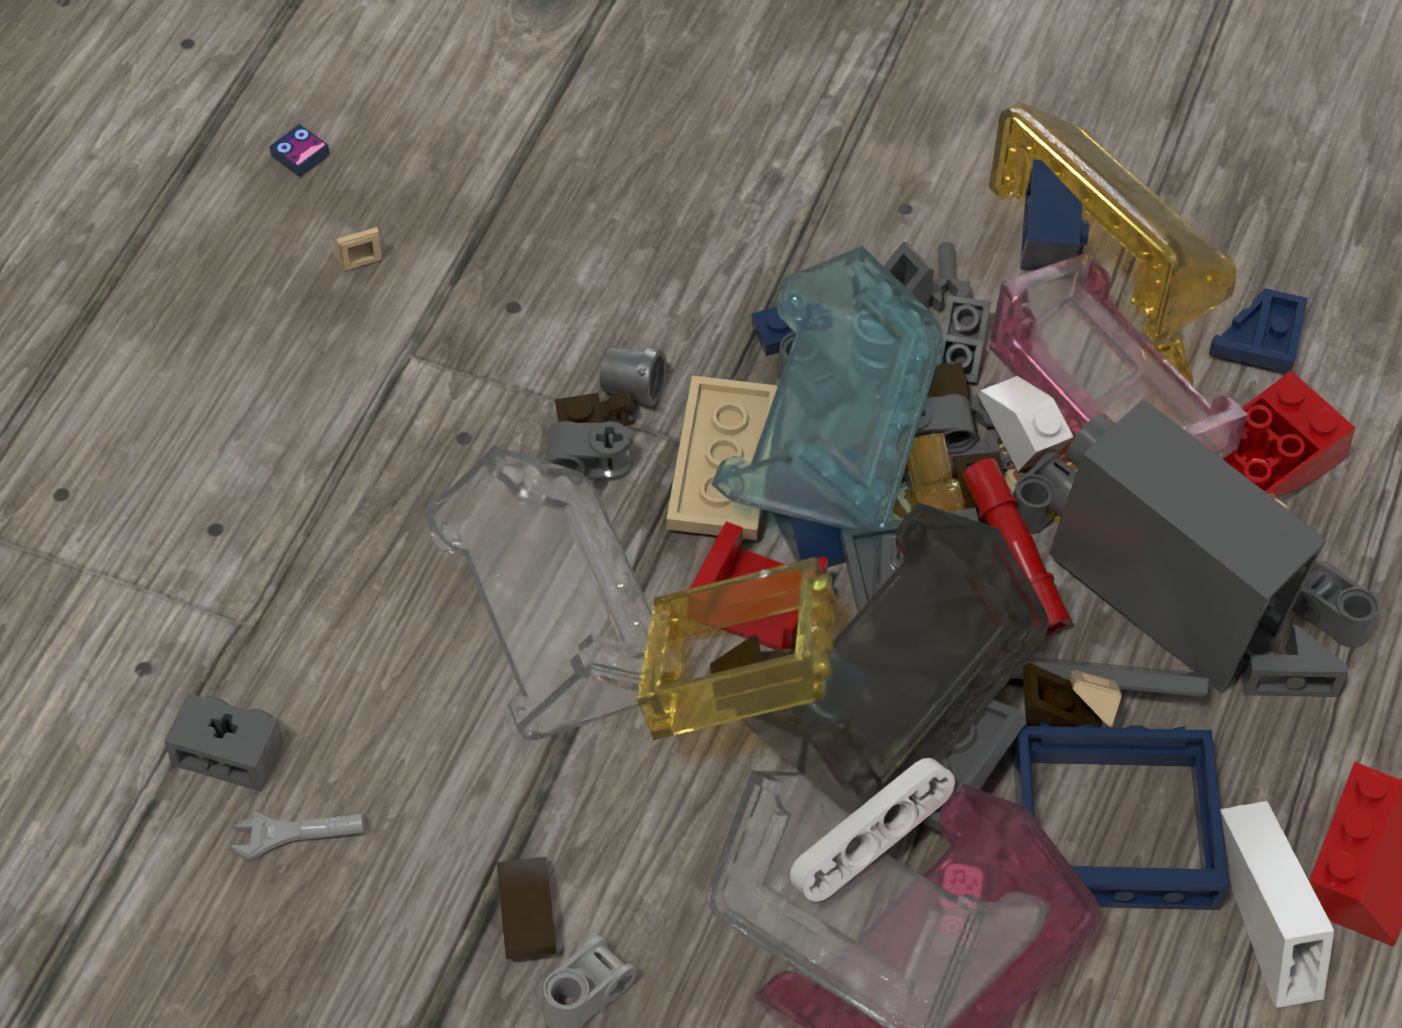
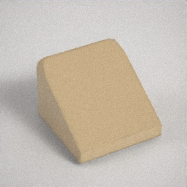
M377 227L336 239L333 250L342 271L382 260L380 236Z
M1071 671L1070 681L1073 690L1109 727H1112L1122 697L1118 683L1114 680L1082 671Z

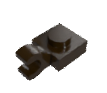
M630 392L613 394L602 403H600L598 393L555 399L558 422L603 423L611 421L618 422L623 426L635 423Z

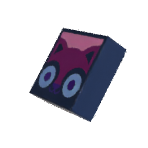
M301 124L269 146L271 156L299 177L329 155L328 144Z

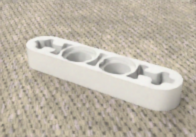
M925 758L914 763L801 854L791 868V884L810 901L818 902L830 897L941 807L950 798L954 790V775L935 759ZM900 804L897 816L891 822L884 824V817L887 811L894 805ZM862 835L859 847L851 854H846L848 843L854 837Z

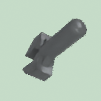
M943 242L938 246L939 278L933 280L930 306L939 313H941L942 296L946 290L949 291L950 295L970 297V281L958 280L956 278L955 247L950 242Z

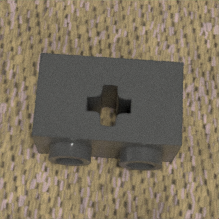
M189 693L164 741L172 766L260 792L284 744L279 721L269 713L260 709H250L248 711L234 707L215 696L203 698Z

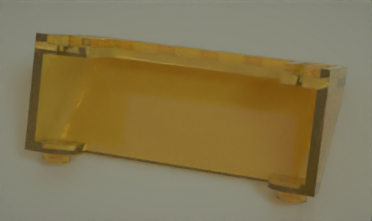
M1020 102L1001 112L989 189L1001 200L1012 194L1017 199L1025 195L1033 160H1043L1083 204V210L1141 261L1131 304L1136 308L1142 305L1145 308L1149 322L1144 325L1143 331L1158 344L1232 297L1237 272L1233 260L1220 252L1095 141L1086 129Z

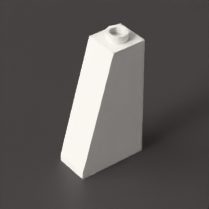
M1264 801L1220 809L1227 876L1275 1008L1323 1000L1334 929L1269 803Z

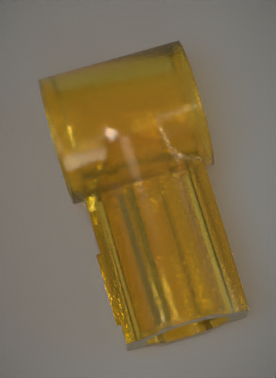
M944 433L930 434L903 441L912 488L909 491L912 517L965 509L960 485L952 477Z

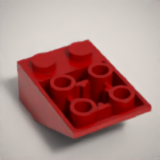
M1290 371L1198 441L1274 499L1318 480L1348 457L1355 426L1293 371Z

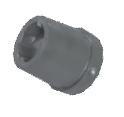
M609 348L603 357L600 369L601 389L611 394L630 392L632 400L638 401L639 404L656 405L662 395L666 379L667 361L664 351L655 348H646L645 350Z

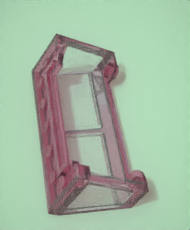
M1088 253L1001 282L989 348L1015 377L1022 378L1053 397L1074 436L1073 439L1094 416L1103 414L1116 424L1144 398L1220 458H1225L1238 448L1248 414L1237 402L1226 395L1216 397L1211 405L1108 301L1111 288L1110 276Z

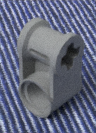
M596 935L586 941L570 959L550 973L545 979L543 986V1016L550 1028H581L608 1003L619 998L635 980L638 972L637 968L631 963L624 964L607 948L608 942L602 935ZM562 996H569L576 999L577 1002L570 1005H562L555 1000Z

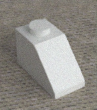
M1018 376L980 390L978 393L1017 471L1037 464L1051 449L1060 452L1074 437L1053 397Z

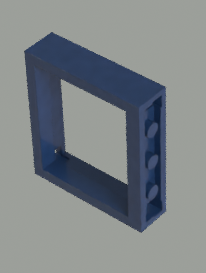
M1040 723V726H1023L1016 736L1013 746L1021 906L1220 910L1228 890V878L1212 730H1186L1185 726L1174 729H1148L1141 725H1132L1125 728H1100L1093 724H1083L1077 727H1051ZM1031 763L1191 767L1201 869L1037 865Z

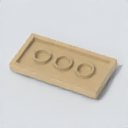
M692 376L666 518V529L718 536L727 521L743 527L742 539L757 540L778 405L779 386Z

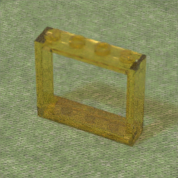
M816 557L654 598L637 702L653 740L824 699L825 677L832 675L827 652L833 651L829 626H833L835 623L830 601L836 600L832 589L831 575L829 573L822 574ZM799 609L795 654L680 682L686 638L688 636Z

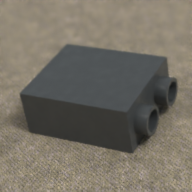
M1143 398L1116 424L1103 414L1094 416L1083 426L1069 445L1065 457L1078 468L1063 481L1049 503V509L1061 518L1049 554L1194 672L1205 674L1209 678V684L1222 694L1246 669L1250 655L1261 654L1279 636L1326 539Z

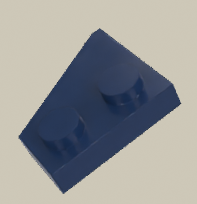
M1265 288L1253 299L1251 307L1243 309L1233 318L1231 326L1221 336L1217 334L1212 338L1208 354L1287 373L1292 371L1308 298Z

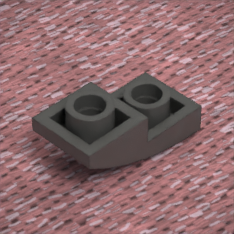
M948 295L935 365L962 362L966 383L977 384L991 306L990 301Z

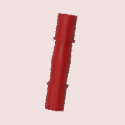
M984 459L972 464L964 470L962 476L979 510L980 520L987 522L998 552L1017 586L1014 591L1016 596L1020 597L1039 637L1059 632L1066 628L1072 622V619L1056 588L1053 574L1047 573L1035 542L1016 509L1018 506L1016 497L1012 496L995 459Z

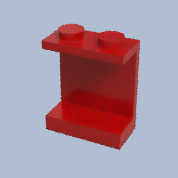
M726 521L688 591V617L745 639L758 634L760 645L773 650L794 648L798 640L805 642L814 622V615H811L816 604L824 605L832 586V580L827 578L828 559L819 556L811 574L743 549V527Z

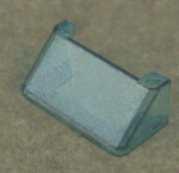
M860 246L784 278L778 296V313L782 320L796 332L753 460L750 464L740 456H731L724 459L717 468L712 486L734 503L861 534H868L883 529L890 520L943 345V332L936 317L863 246Z

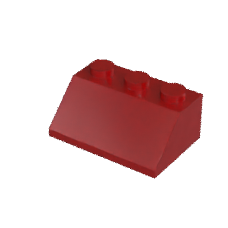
M1354 762L1308 881L1329 921L1392 947L1396 943L1402 926V780L1361 763Z

